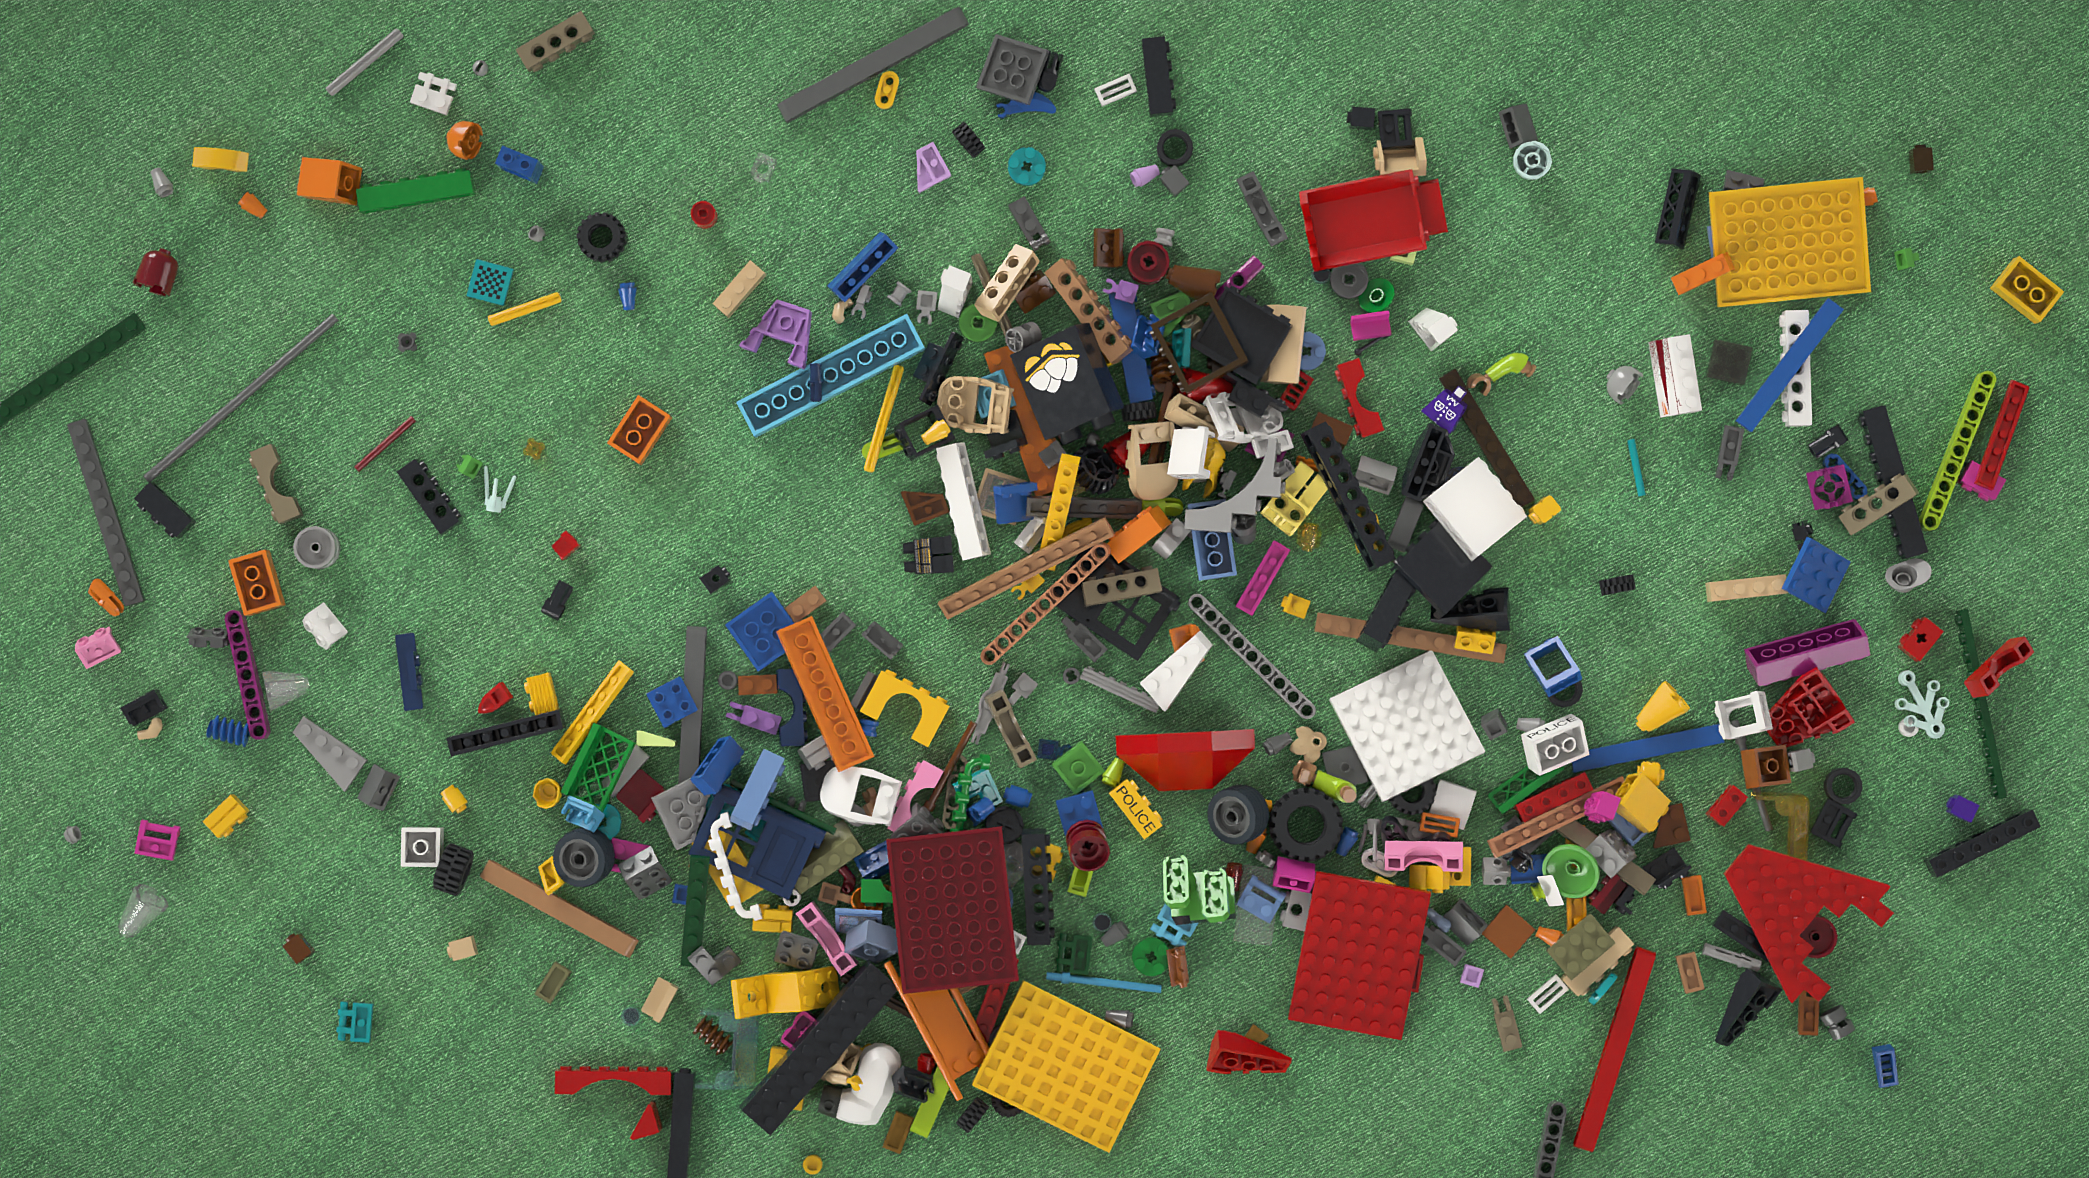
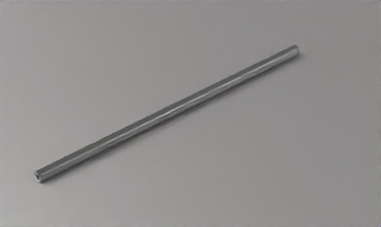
M332 313L143 475V477L148 482L153 481L339 321L337 317Z

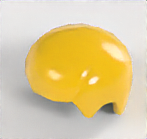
M545 778L539 780L534 786L533 798L536 800L538 807L548 809L554 807L561 800L562 789L557 781Z

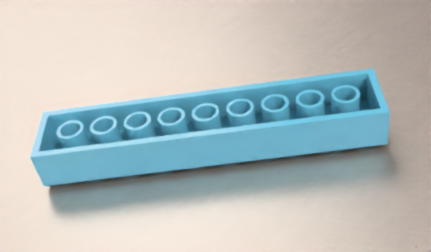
M905 314L813 362L822 364L821 372L824 383H822V400L820 402H811L810 384L808 383L810 381L809 364L805 370L799 369L736 403L753 436L756 438L886 371L894 365L924 351L925 347L909 316Z

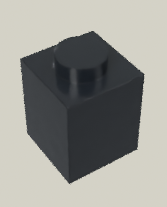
M1352 106L1351 112L1347 111L1346 123H1350L1349 128L1373 130L1375 108Z

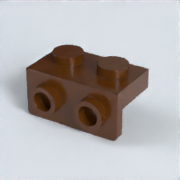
M1122 228L1094 229L1093 267H1122L1124 262L1123 243L1125 239Z
M1041 270L1032 272L1015 297V301L1023 313L1026 314L1056 294V291L1046 275Z

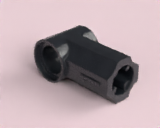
M1837 424L1807 446L1811 454L1817 459L1831 449H1836L1843 445L1849 439L1840 425Z
M559 580L551 596L545 601L541 613L559 621L574 587Z

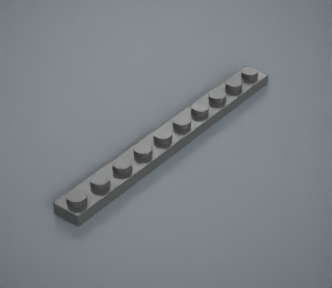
M82 419L67 424L124 606L128 607L143 602L145 599L88 420Z

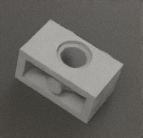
M1291 889L1290 892L1286 891L1284 902L1287 905L1286 909L1281 911L1279 921H1282V926L1305 931L1312 893ZM1294 904L1301 906L1299 914H1292L1291 907Z

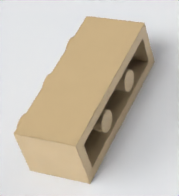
M750 260L712 304L730 318L766 276L765 272Z

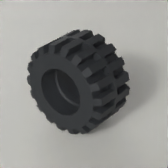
M596 212L595 215H588V218L586 220L583 219L581 221L582 225L578 226L577 229L579 232L576 238L578 239L577 243L581 251L588 258L596 262L600 261L601 263L613 261L615 257L618 258L620 252L623 253L624 245L627 243V234L624 226L613 215L605 212L603 214ZM599 227H607L613 234L611 243L604 248H597L591 242L592 233Z
M1433 778L1421 783L1422 795L1417 801L1408 802L1402 798L1401 794L1388 800L1401 813L1410 815L1420 814L1428 810L1429 806L1433 804L1434 797L1436 796V784Z
M450 843L439 860L433 879V888L457 896L462 891L470 873L474 858L473 851Z

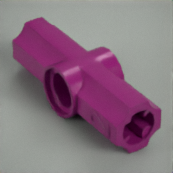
M1253 255L1216 291L1214 296L1216 301L1218 302L1224 292V286L1230 288L1232 285L1239 290L1244 289L1264 268V265ZM1241 277L1243 285L1236 286L1233 283V279Z

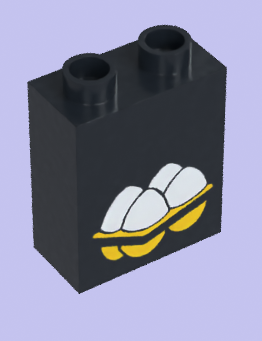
M1090 323L1074 325L1010 355L1045 440L1059 437L1062 446L1083 437L1081 427L1091 423L1094 431L1110 426L1116 423L1112 413L1125 408Z

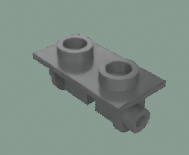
M195 627L187 635L189 645L193 647H207V641H210V648H224L229 644V640L226 639L228 635L227 630H223V628L204 629L203 627Z

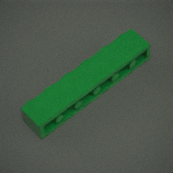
M466 168L455 169L454 173L441 171L437 172L436 176L430 177L428 174L417 176L418 179L413 180L407 177L398 179L399 182L395 183L382 181L377 186L364 184L361 185L360 189H356L359 212L368 214L474 196L476 192L473 174Z

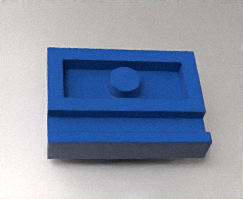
M1547 854L1531 855L1534 870L1528 867L1526 873H1520L1510 865L1511 884L1539 883L1537 877L1543 876L1542 865Z

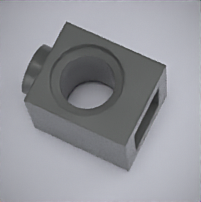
M1168 166L1161 172L1160 181L1173 197L1189 186L1188 180L1176 166L1172 168Z
M1498 708L1481 716V726L1490 741L1507 733V722Z

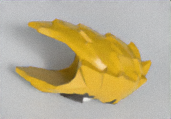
M1208 438L1204 469L1210 471V478L1207 480L1203 498L1209 496L1217 488L1218 480L1224 472L1223 464L1227 457L1224 448L1216 438ZM1182 479V490H1187L1194 479Z

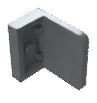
M915 803L911 807L912 817L891 834V839L944 833V825L940 819H935L926 807H921L918 803Z
M652 846L618 864L625 882L639 900L650 896L672 882L671 877L660 864Z
M782 931L774 961L802 970H811L816 958L818 942L797 934Z

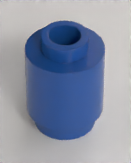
M1011 784L1010 788L1006 787L1003 798L1006 799L1005 803L1020 808H1028L1033 793Z

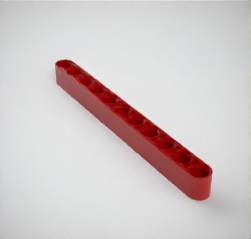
M1638 946L1634 951L1574 1138L1573 1147L1589 1152L1594 1151L1651 974L1656 952Z

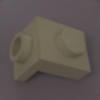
M1196 313L1186 316L1180 322L1182 328H1191V343L1193 339L1197 338L1204 326Z

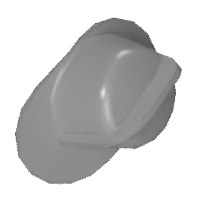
M1909 559L1889 567L1885 574L1886 582L1897 592H1909L1914 587L1922 585L1929 580L1932 573L1931 566L1923 559Z

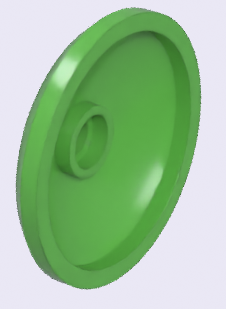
M1573 844L1559 845L1550 850L1543 861V876L1553 875L1561 896L1567 898L1584 897L1590 894L1599 882L1600 869L1596 859L1590 852L1580 846Z

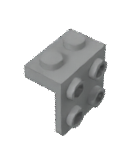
M1612 829L1600 834L1586 848L1610 878L1614 877L1626 864L1637 857L1633 847L1629 844L1626 845L1621 835Z

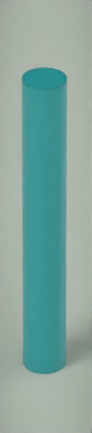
M1635 439L1627 440L1639 497L1646 495Z

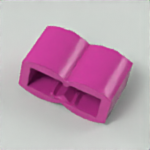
M809 1011L799 1012L793 1024L784 1031L781 1042L791 1048L813 1023L816 1016Z

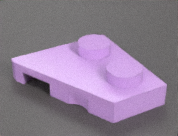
M934 142L916 151L919 193L952 176Z

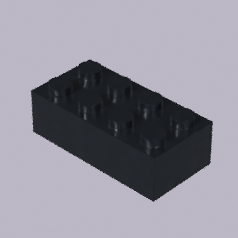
M1398 569L1390 577L1356 642L1374 652H1377L1380 648L1384 649L1385 645L1388 644L1392 637L1390 632L1392 633L1394 628L1397 627L1402 613L1405 612L1410 603L1407 600H1410L1417 590Z

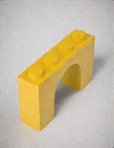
M888 669L885 672L881 670L860 712L877 720L886 702L892 696L899 693H907L914 696L921 704L922 716L911 739L928 747L950 707L946 705L948 701L939 696L936 699L929 696L931 692L922 687L919 690L912 687L914 683L905 678L902 681L895 678L897 674Z

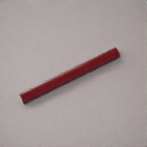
M410 416L358 462L354 468L360 472L412 426L416 420Z

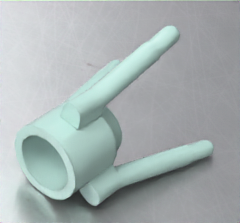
M484 467V505H486V511L501 513V509L506 507V502L513 488L516 476L512 477L501 501V497L496 496L497 478L494 479L492 496L490 495L489 497L488 467Z

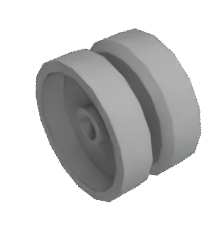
M317 526L307 527L300 531L293 545L294 555L297 560L305 567L324 569L333 565L338 559L341 550L337 536L329 529ZM316 544L319 546V549L317 551H315Z

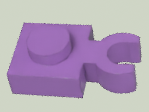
M1106 279V282L1110 283L1112 288L1110 290L1103 289L1104 293H1116L1115 299L1130 304L1134 303L1139 285L1120 280L1118 285L1114 280Z

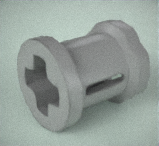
M897 281L896 288L891 295H887V298L901 307V302L908 293H911V290Z

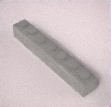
M1090 666L1084 668L1080 676L1081 679L1157 713L1159 705L1153 698L1148 696V693L1143 691L1140 693L1133 686L1129 688L1122 681L1118 683L1111 676L1109 678L1105 677V673L1100 671L1097 673Z

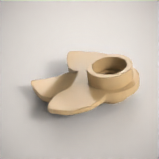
M1299 727L1295 729L1298 739L1291 744L1290 751L1297 755H1304V761L1312 764L1320 758L1321 750L1327 744V738L1323 733L1314 732L1310 727ZM1315 738H1318L1320 740L1319 745H1316L1314 743Z

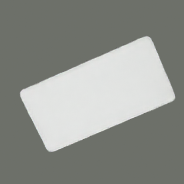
M1553 875L1538 876L1537 878L1544 891L1548 906L1564 905Z

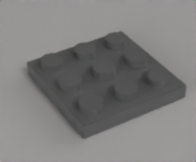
M995 34L976 88L1030 106L1049 51Z

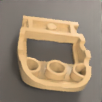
M953 376L947 378L941 384L937 405L950 427L959 428L968 433L1005 434L1009 432L1007 428L1014 388L990 379ZM979 385L992 388L987 425L975 423Z
M1166 421L1128 425V429H1131V439L1127 441L1128 460L1125 461L1126 468L1129 469L1130 477L1128 482L1131 492L1140 500H1159L1167 497L1176 488L1178 479L1167 474L1169 462L1141 465L1139 444L1169 441V445L1172 446L1175 429L1174 423Z

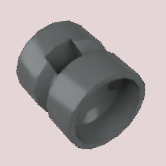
M1842 1005L1834 1006L1820 1015L1824 1025L1829 1026L1828 1032L1834 1041L1849 1035L1856 1029L1851 1019L1846 1018L1847 1013Z

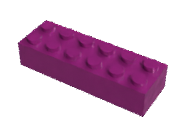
M1856 619L1744 649L1747 669L1758 686H1767L1773 682L1785 681L1799 675L1802 676L1815 667H1818L1819 670H1825L1831 666L1843 665L1846 662L1861 660L1864 657L1870 656L1868 636Z

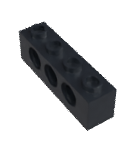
M414 459L398 470L397 473L440 535H445L462 523L460 520L462 515L456 507H451L449 496L445 492L441 493L438 488L440 484L434 476L430 477L427 473L429 468L425 462ZM419 475H423L424 483L418 486L416 478ZM429 491L435 492V499L433 501L427 500V493ZM444 506L446 514L440 517L437 511L440 507Z

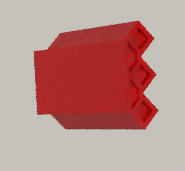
M1412 169L1299 192L1314 272L1426 250V241H1430V235L1448 232L1439 180L1433 179L1419 182L1418 176H1414Z

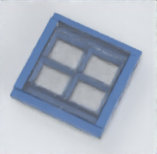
M835 908L836 932L846 933L868 919L882 924V911Z

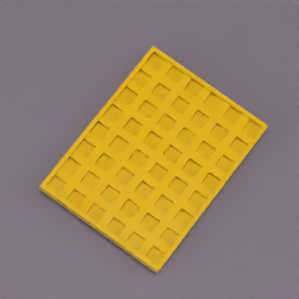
M1023 980L971 1085L1110 1153L1158 1056L1160 1048Z

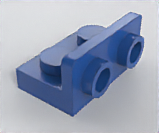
M886 841L853 858L864 879H880L881 876L890 873Z

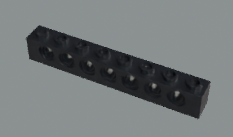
M1325 421L1300 434L1369 572L1395 560L1394 550L1388 544L1385 532L1379 527L1377 517L1371 511L1368 499L1362 493L1359 481L1351 471L1350 463L1344 458L1342 448L1333 436L1332 428ZM1321 440L1326 444V448L1321 445ZM1330 458L1334 460V465L1330 463ZM1338 475L1342 476L1343 482L1339 480ZM1347 492L1351 494L1352 500L1348 498ZM1356 509L1360 511V517L1356 514ZM1365 526L1369 529V534L1365 532ZM1373 544L1377 545L1378 551L1374 549Z

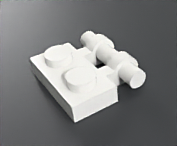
M420 72L418 79L425 81L424 86L416 84L410 103L447 116L453 97L446 94L448 89L455 91L457 84L450 82L446 78L434 77V74ZM431 85L440 86V92L430 89Z

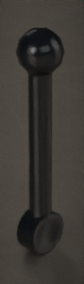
M1389 336L1378 337L1365 346L1356 348L1354 350L1355 355H1361L1362 351L1383 338L1387 339Z

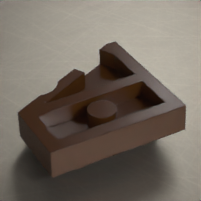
M1682 803L1669 805L1667 813L1660 817L1655 841L1653 842L1654 849L1691 841Z

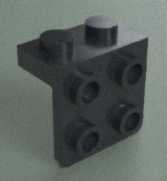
M1011 409L1009 413L1008 433L986 434L991 449L984 451L986 459L992 457L994 460L1005 457L1004 453H1016L1021 451L1020 447L1028 444L1015 409ZM985 419L983 424L987 425L988 419Z

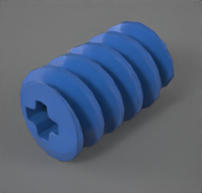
M217 715L214 720L210 721L206 735L207 738L213 736V739L217 740L220 737L222 742L228 740V743L232 744L235 741L237 746L242 744L243 747H246L250 733L247 723L243 728L241 721L234 725V719H231L228 724L227 717L219 721V715Z

